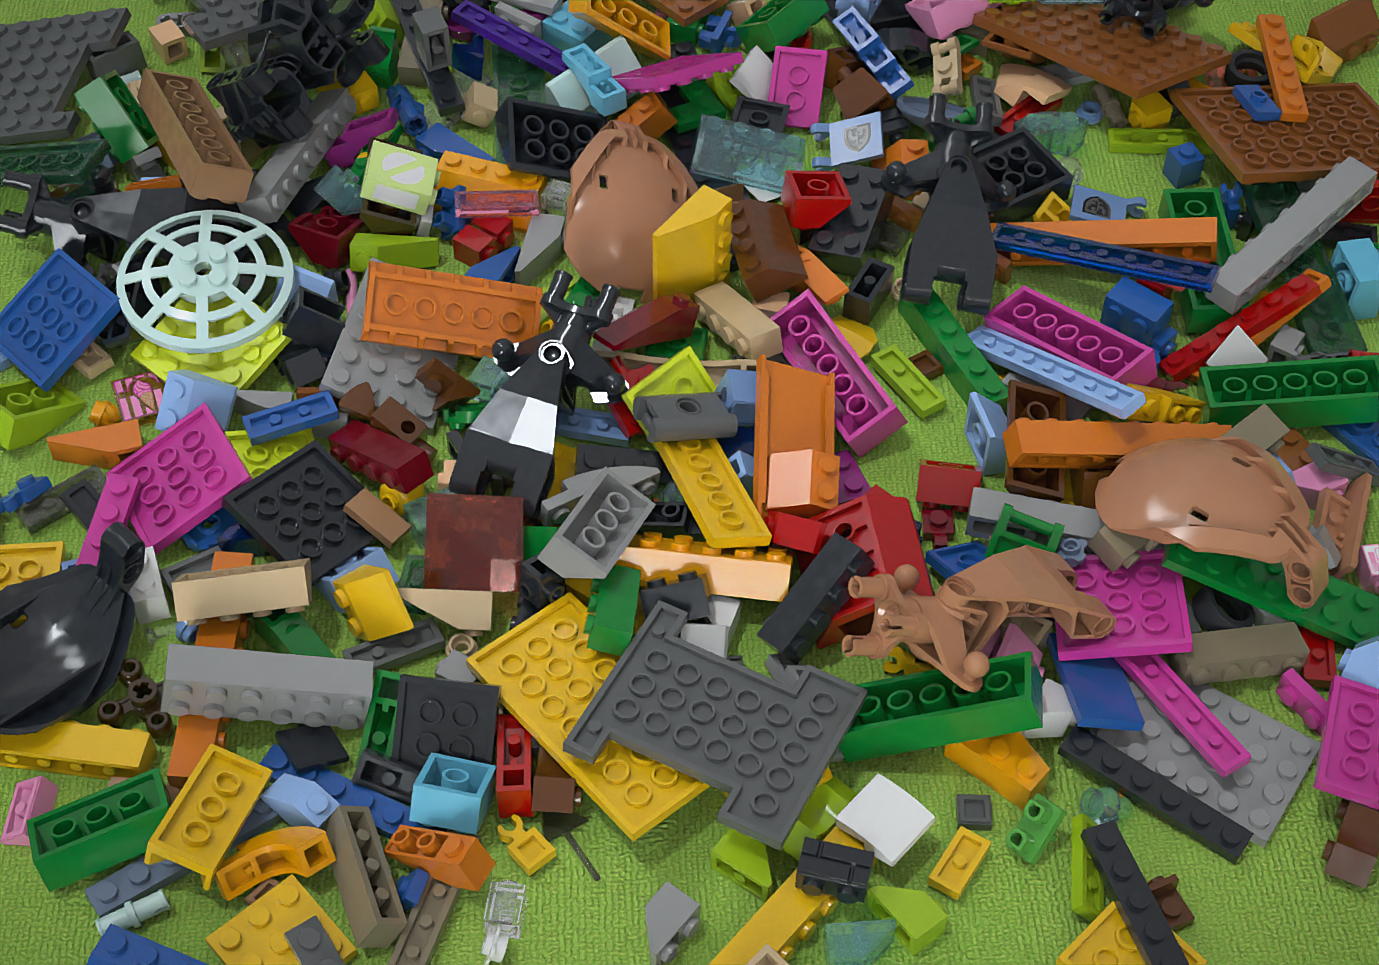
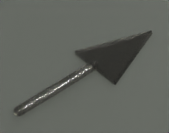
M542 811L544 838L550 842L564 835L593 879L599 881L600 875L570 833L571 830L588 822V819L575 812L558 813Z

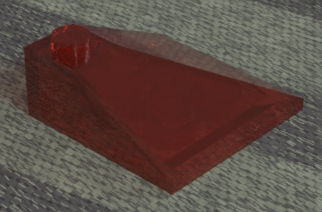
M427 493L423 588L519 592L520 564L523 562V497Z

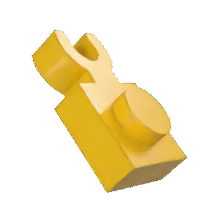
M515 814L511 816V823L515 827L512 831L505 830L501 825L497 826L498 837L501 841L509 844L507 846L508 854L529 876L556 857V849L535 827L525 832L522 819Z

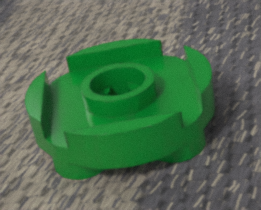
M489 402L456 405V411L449 412V407L443 408L444 422L450 423V429L468 428V423H473Z

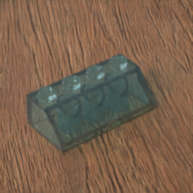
M702 114L694 139L690 173L737 184L743 183L745 186L782 194L785 170H802L806 139L796 135H787L766 128L762 129L746 125L742 122H733L717 116Z

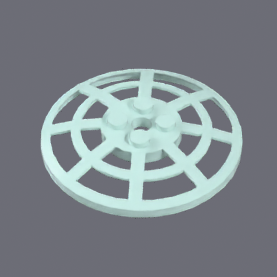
M202 210L173 216L144 232L125 253L118 268L116 288L117 297L120 298L119 303L125 318L141 336L169 350L205 354L239 347L266 332L279 320L287 308L293 294L295 277L293 262L288 248L281 238L268 226L241 213L225 210ZM213 219L237 221L252 226L254 229L243 233L229 226L212 224ZM200 220V225L179 229L168 236L160 234V232L177 224ZM211 231L226 233L236 238L223 245L211 241ZM199 232L198 242L183 247L174 241L184 235ZM265 235L271 238L280 250L284 267L266 265L262 250L254 240ZM148 240L155 243L156 245L145 259L142 270L125 274L129 262L136 252ZM247 245L254 254L256 263H238L234 252ZM163 248L173 254L168 266L152 268L155 258ZM202 269L211 270L207 275L197 274ZM240 274H255L256 277L252 286L244 295L236 288L240 280ZM266 276L284 278L277 299L264 314L252 301L256 299L262 290ZM168 277L171 289L160 298L152 287L151 279ZM142 281L145 295L151 304L154 305L142 319L135 313L125 292V285ZM227 296L235 302L223 309L209 312V303L219 301ZM180 297L185 301L196 303V312L183 311L170 305ZM241 310H244L255 321L234 333L209 338V322L228 318ZM163 313L177 320L196 323V339L172 336L153 328L152 325Z

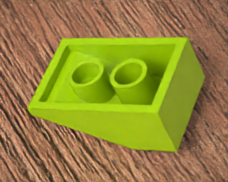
M30 378L0 384V445L7 450H15L19 447L31 445L83 409L86 402L60 382L55 383L48 392L40 388Z

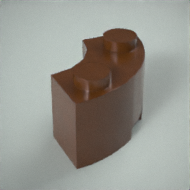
M540 744L536 774L534 775L531 811L573 813L575 807H582L583 789Z
M1342 798L1335 818L1341 821L1334 841L1327 840L1321 855V859L1327 861L1324 872L1365 889L1379 853V810Z

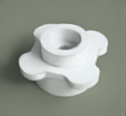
M497 925L493 934L487 933L481 948V954L486 955L484 965H489L490 960L501 963L504 957L509 935L500 933L501 926Z

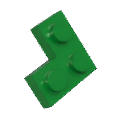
M704 79L679 86V94L686 104L670 108V111L678 121L673 125L678 134L726 118V109Z

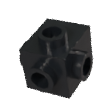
M539 553L520 564L519 592L524 599L529 600L538 609H541L564 596L566 578L561 577L538 560Z

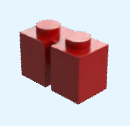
M485 207L471 221V225L480 230L467 224L452 238L454 259L471 267L501 253L505 248L510 247L514 241L513 220Z

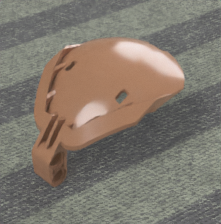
M610 120L591 139L570 168L571 193L567 198L564 250L580 276L596 290L601 292L603 284H610L619 288L642 291L641 303H646L653 300V233L699 189L685 166L664 144L644 135L638 125ZM599 176L606 178L607 189L600 188Z
M1236 436L1218 438L1186 437L1152 443L1134 450L1117 460L1116 463H1119V465L1112 474L1100 479L1095 491L1096 510L1101 520L1111 530L1147 538L1161 544L1181 543L1194 552L1235 555L1270 564L1282 562L1288 598L1292 603L1301 608L1312 607L1328 586L1327 552L1309 532L1311 524L1310 512L1302 493L1280 462L1270 452ZM1192 511H1197L1208 518L1207 521L1204 522L1191 515Z

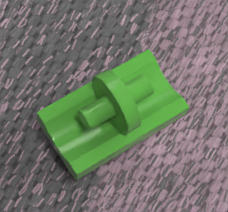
M1036 793L1035 797L1028 801L1023 809L1024 815L1016 828L1011 829L1005 844L1019 856L1034 865L1049 841L1055 842L1058 837L1055 832L1067 814L1065 810L1039 793Z

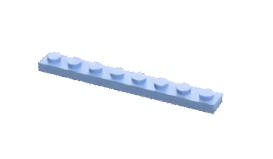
M980 325L967 334L985 359L1121 419H1126L1146 403L1144 393L986 326Z

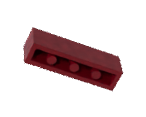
M356 419L327 437L331 447L329 452L341 465L352 469L356 473L363 474L373 481L376 480L386 484L390 489L408 494L434 476L424 449Z

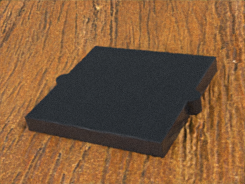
M299 724L298 727L275 732V738L296 774L315 769L325 770L328 766L349 762V755L331 726L310 727Z

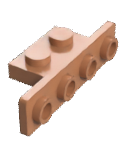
M1367 472L1348 484L1345 498L1329 487L1322 489L1318 494L1312 525L1317 528L1325 524L1342 556L1337 567L1331 569L1330 575L1335 578L1351 573L1359 562L1358 553L1363 540L1362 531L1367 517L1368 498L1371 494L1372 475Z

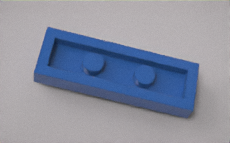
M326 390L243 416L242 421L251 445L255 446L339 419V414L330 391Z

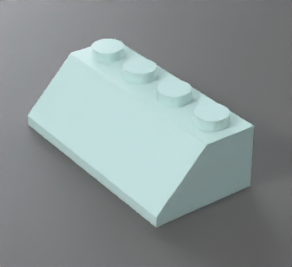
M619 35L595 51L611 67L612 76L642 68L622 35ZM570 68L545 84L546 104L601 114L590 104L589 96ZM640 92L626 94V101Z

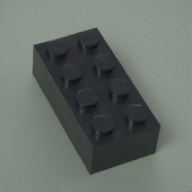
M841 163L838 171L851 196V205L822 227L815 229L808 250L833 273L856 277L869 257L873 258L896 195L886 190L881 184L880 178L884 169Z

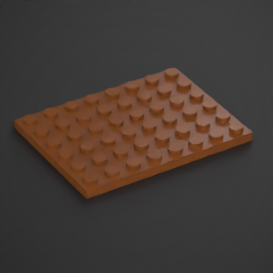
M1037 0L1020 2L1019 5L1002 3V5L996 8H986L984 11L975 13L972 22L974 25L993 32L1135 99H1140L1229 64L1233 54L1224 50L1223 46L1219 44L1205 42L1202 40V37L1184 33L1181 31V28L1173 25H1167L1164 30L1159 31L1157 36H1154V39L1151 40L1145 39L1141 35V28L1145 23L1133 17L1120 16L1111 25H1104L1099 21L1102 17L1099 18L1098 15L1105 8V0Z
M1357 82L1301 84L1309 113L1306 123L1279 120L1255 121L1232 94L1234 87L1172 89L1171 101L1241 184L1251 185L1263 182L1274 184L1284 181L1301 182L1304 180H1318L1319 178L1324 179L1335 164H1341L1349 156L1378 172L1377 177H1379V105ZM1271 85L1260 86L1275 103Z

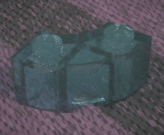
M1074 112L1031 113L1015 122L1013 131L1024 126L1051 154H1060L1069 158L1084 144L1088 120L1079 117Z

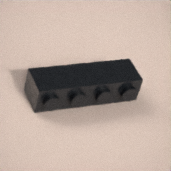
M834 532L757 633V636L773 651L794 665H798L803 657L809 653L812 645L822 632L828 628L837 612L849 600L848 584L850 579L854 576L866 577L875 562L861 547Z

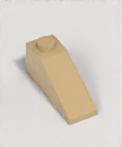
M397 588L402 599L457 629H464V634L483 636V630H491L492 591Z

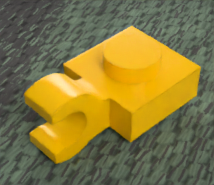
M895 646L889 653L890 656H894L897 659V662L894 663L886 660L883 665V669L886 672L897 673L900 670H904L903 674L905 675L937 669L930 662L920 660L913 653L906 652L898 646Z

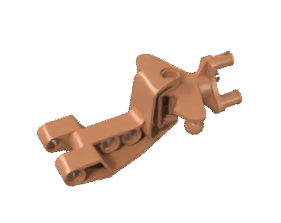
M1024 545L994 554L947 578L943 586L939 585L935 596H921L911 590L919 583L920 575L918 570L909 564L899 566L894 572V577L890 574H876L874 577H852L848 584L850 595L853 598H874L875 614L871 632L867 636L846 635L842 641V651L846 653V657L867 656L869 659H884L900 642L907 643L911 652L916 657L930 662L959 687L969 692H978L983 685L981 677L985 676L990 668V661L987 655L980 651L1006 617H1053L1073 639L1102 638L1114 629L1117 619L1099 598L1075 590L1078 586L1076 584L1078 575L1060 554Z

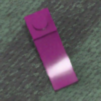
M392 107L348 122L342 135L335 139V142L324 155L332 170L352 167L362 148L369 142L370 137L375 138L394 129L399 118L396 108Z

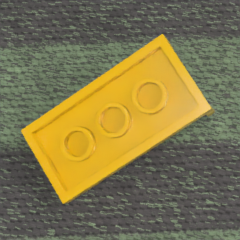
M1248 21L1231 23L1227 30L1229 33L1253 49L1262 52L1256 23L1255 25ZM1295 34L1290 43L1300 80L1305 84L1331 83L1342 65L1343 59L1325 46L1322 41Z
M211 743L148 841L144 863L152 865L170 860L200 873L203 889L209 892L216 870L269 783L273 770Z

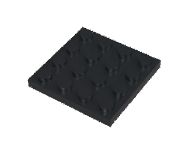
M316 440L230 493L222 501V506L278 562L310 558L312 587L319 583L320 579L324 576H329L335 572L334 569L341 567L347 560L358 556L364 548L371 547L379 541L343 511L345 504L362 491L364 487Z

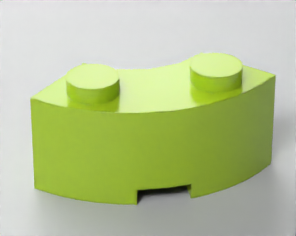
M835 776L828 782L816 787L782 848L799 862L805 837L823 840L836 826L835 818L858 794Z

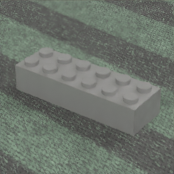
M169 643L160 712H166L174 716H185L187 714L203 715L209 719L221 717L238 718L244 722L265 720L272 721L275 724L302 723L310 727H320L323 725L339 726L344 730L363 728L372 699L374 661Z

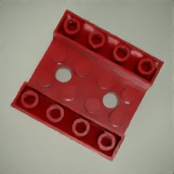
M865 494L809 518L810 520L827 524L820 551L834 532L842 536L845 530L852 529L851 534L845 539L861 547L875 562L866 577H874L876 574H890L894 577V572L899 566L909 564L914 566L920 575L919 583L911 590L917 595L934 596L912 510L906 497ZM795 550L802 576L817 554ZM850 595L849 600L837 612L828 628L816 640L817 648L820 650L842 641L847 635L845 623L875 611L874 598H853Z

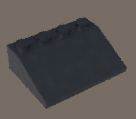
M508 96L496 111L497 139L510 171L571 181L570 168L591 139L608 123L607 116L604 117L602 114ZM599 176L600 186L607 187L606 178Z
M1024 126L974 148L973 155L997 183L1004 180L1011 181L1017 190L1013 205L1008 210L988 214L990 223L1020 222L1033 216L1051 191L1063 201L1068 199L1074 176Z

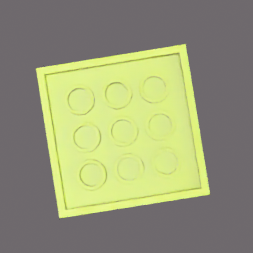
M227 296L219 301L209 303V312L223 309L235 302ZM181 299L174 308L196 312V303ZM255 304L264 314L266 313L264 309ZM241 310L228 318L209 322V338L234 333L255 321L244 310ZM166 315L155 327V329L172 336L196 339V323L177 320ZM278 320L256 339L222 352L205 354L183 353L166 349L145 338L130 355L165 383L168 371L188 369L238 387V390H247L292 339L282 335L283 323Z

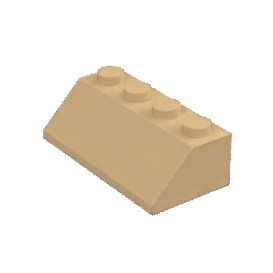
M310 558L181 574L172 582L177 622L187 621V625L191 626L207 623L206 618L218 616L220 621H231L239 619V614L252 612L253 617H263L271 615L273 609L285 608V613L304 611L305 605H309L312 601Z

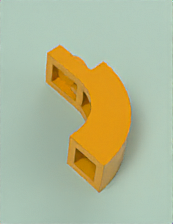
M310 826L287 827L258 835L235 846L237 853L221 862L214 874V879L222 897L230 901L260 882L277 875L296 873L308 878L335 862L336 858L324 830Z

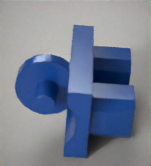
M725 10L722 17L710 14L707 20L706 31L702 30L699 35V47L709 49L710 54L721 53L724 46L736 48L742 44V40L735 29L737 26L731 27L729 22L733 16V11Z
M458 185L452 189L446 187L438 189L435 203L442 206V211L435 213L433 227L441 230V239L448 241L467 224L471 223L475 218V213L472 210H468L466 187Z

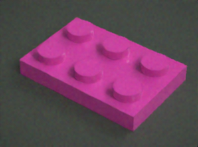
M775 46L768 101L790 105L785 127L810 130L812 124L819 123L828 51Z

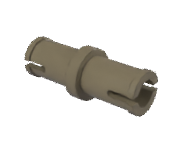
M1103 83L1096 84L1091 92L1101 106L1103 115L1107 117L1112 128H1125L1128 119L1120 109L1119 100L1113 97L1107 85Z

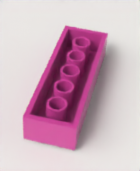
M1025 285L990 310L986 316L984 315L986 327L1123 385L1132 383L1146 386L1157 377L1154 349Z
M809 289L770 317L773 322L780 326L783 354L793 367L827 376L831 372L835 373L834 425L859 457L865 455L908 423Z

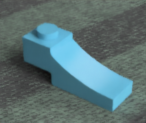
M585 43L562 51V61L580 81L590 98V104L605 117L627 108L626 90L612 78L611 67Z

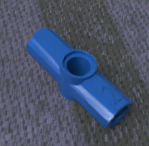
M399 83L396 86H390L386 92L390 108H396L399 114L398 119L406 132L416 137L418 134L426 131L428 124L424 115V105L414 100L406 86Z

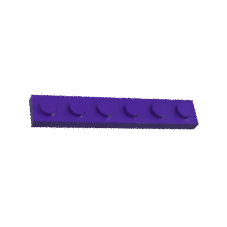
M468 0L463 1L452 11L451 20L556 77L569 69L562 61V50Z

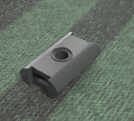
M721 392L637 396L633 401V416L635 421L641 420L647 429L648 442L734 437L738 429L736 414L727 411L721 401L723 396Z

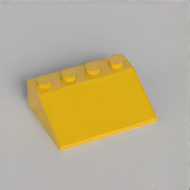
M703 185L653 233V300L661 296L672 295L675 292H682L691 297L690 300L695 302L694 292L722 281L727 285L729 284L731 279L730 261L732 259L730 251L733 237L731 233V221L733 219L731 198Z

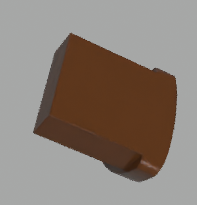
M364 382L349 390L338 403L340 407L338 412L349 414V418L352 421L356 419L366 424L368 419L371 420V415L375 410V401L370 384Z

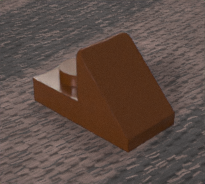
M433 358L420 367L415 376V379L438 394L432 409L433 412L441 411L445 407L450 409L455 408L458 404H465L480 395L481 392L479 388L437 358Z

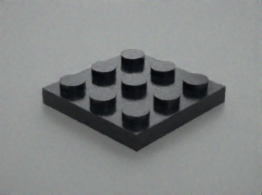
M406 674L400 675L392 758L419 771L422 770L431 752L494 765L502 685Z

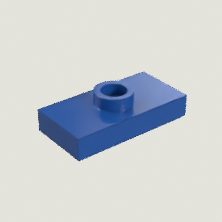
M1259 85L1234 86L1232 94L1255 121H1277L1280 119L1282 111Z

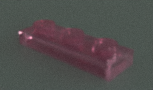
M537 190L454 192L456 218L539 216Z

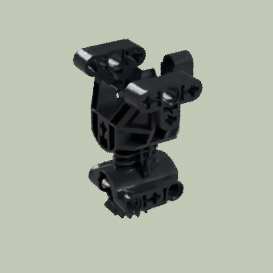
M262 0L260 2L257 26L251 27L248 32V53L251 64L218 73L206 85V89L224 107V113L228 117L223 120V123L235 142L239 140L244 142L249 137L260 148H264L268 145L273 146L289 142L293 138H302L313 126V122L306 116L310 109L307 90L333 84L337 81L343 88L349 87L359 79L366 67L379 64L389 55L390 49L373 29L354 32L364 24L374 8L375 0H337L330 12L327 0Z

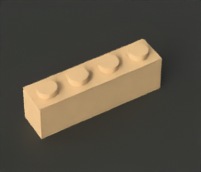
M724 281L693 293L695 303L700 305L697 319L709 326L712 332H716L726 344H730L736 349L740 356H744L746 359L757 360L761 354L766 355L767 359L783 352L780 326Z

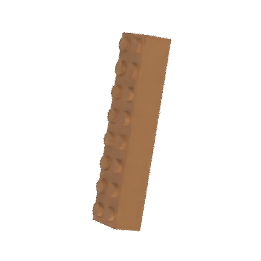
M145 68L137 99L189 194L200 200L212 198L226 204H234V202L245 204L254 173L197 78Z

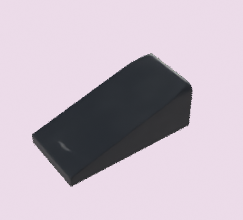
M366 747L361 754L351 782L411 805L413 784L421 771L377 750Z

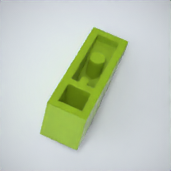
M356 233L349 245L350 271L366 272L371 257L388 264L413 268L433 267L440 264L439 238Z

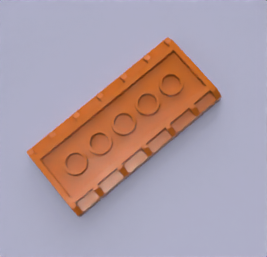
M375 261L368 263V280L362 332L359 341L494 360L492 345L496 340L507 338L512 343H518L539 335L542 309L540 301L543 296V290L540 287Z
M761 354L757 359L753 473V504L762 519L768 514L765 511L768 456L775 453L815 449L834 455L835 373L831 372L827 376L766 360V355Z

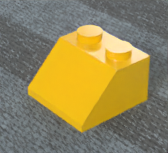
M364 564L332 581L336 590L333 592L334 598L339 607L345 609L349 618L346 623L354 637L370 642L410 630L414 627L389 569Z

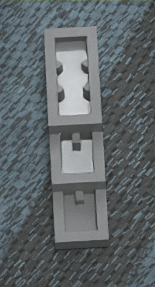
M238 390L235 399L237 414L246 416L294 401L293 392ZM338 412L339 419L312 427L313 437L327 439V437L350 423L349 414Z

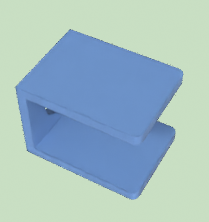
M727 369L714 392H721L723 394L721 401L729 413L736 414L738 425L755 426L756 371Z

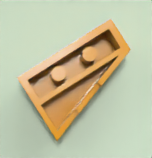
M1021 732L945 745L944 756L1022 810L1028 801L1035 797L1036 793L1041 794L1045 790L1050 768Z

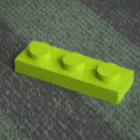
M894 344L870 356V364L922 419L946 407L947 399Z
M1080 814L1072 817V833L1070 836L1072 843L1070 903L1072 911L1092 923L1104 910V882L1080 835L1084 829L1099 824L1086 815Z

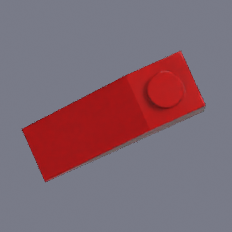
M512 714L499 715L496 795L499 818H511L513 814L519 817H533L534 811H531L533 796L532 735Z

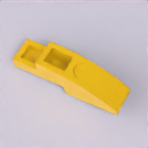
M1127 383L1126 385L1144 393L1146 400L1143 406L1126 419L1148 422L1164 421L1169 424H1179L1182 422L1198 424L1202 418L1205 402L1149 386Z

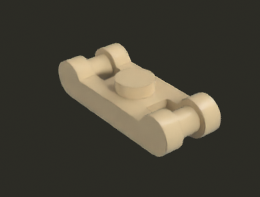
M954 36L948 38L947 42L932 43L930 45L933 55L934 74L932 92L942 93L946 96L962 94L961 49L958 38ZM950 52V55L944 57V53Z

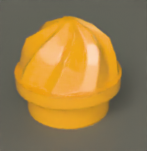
M97 400L89 416V422L94 423L95 427L115 424L120 421L118 408L111 401L106 400L103 402Z

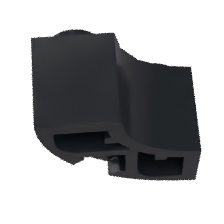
M882 28L876 32L882 43L896 58L901 68L912 70L917 75L933 68V55L930 45L934 41L928 35L910 28Z
M293 339L272 361L280 375L286 376L289 386L293 389L323 378L329 364L325 354L320 355L317 348H312Z

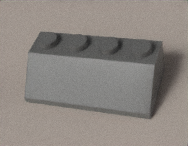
M605 466L537 559L563 578L604 579L656 504Z

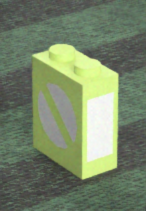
M374 140L367 159L360 197L425 216L428 205L434 206L438 190L433 189V187H437L441 171L436 170L438 159Z

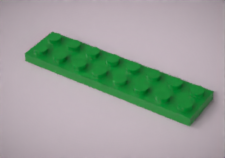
M1181 543L1165 544L1161 566L1285 620L1295 622V624L1347 647L1353 649L1357 643L1379 635V596L1329 575L1328 586L1314 605L1310 608H1301L1292 603L1288 598L1282 562L1270 564L1235 555L1194 552Z

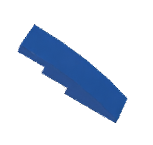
M854 6L832 21L865 67L888 90L894 100L915 86L912 79L898 64L893 54L882 43L879 35Z

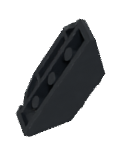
M144 251L134 255L129 262L125 274L142 270L149 253ZM116 274L108 289L117 296ZM159 278L151 279L154 291L161 298L164 292ZM142 281L125 285L128 301L135 313L142 319L154 305L151 304L145 295ZM121 309L94 340L107 348H114L133 344L145 338L129 324ZM158 319L152 325L153 328L157 326Z

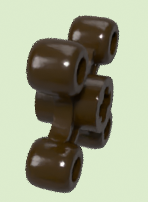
M135 658L125 659L118 676L120 682L128 688V695L120 701L107 700L100 704L97 710L100 724L119 729L127 718L136 715L137 718L146 720V729L151 734L152 739L156 741L168 739L173 734L174 725L168 713L160 712L163 681L155 683L152 679L145 678V670L139 660Z

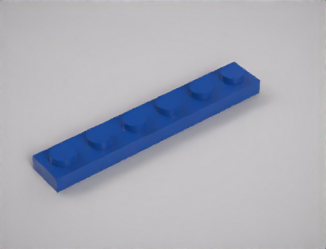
M273 744L259 763L273 770L269 781L272 784L284 773L316 782L342 806L369 807L377 833L388 839L392 838L400 824L443 832L447 831L446 828L437 826L426 827L421 823L409 821L410 807L376 791L355 784L350 779L327 768L325 770L315 769L296 774L282 748L276 744Z

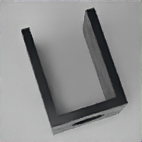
M299 286L283 313L282 335L328 354L339 339L342 329L345 328V323L339 321L345 310V305Z

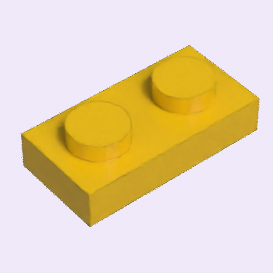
M961 826L929 875L927 884L958 901L990 850L991 841Z

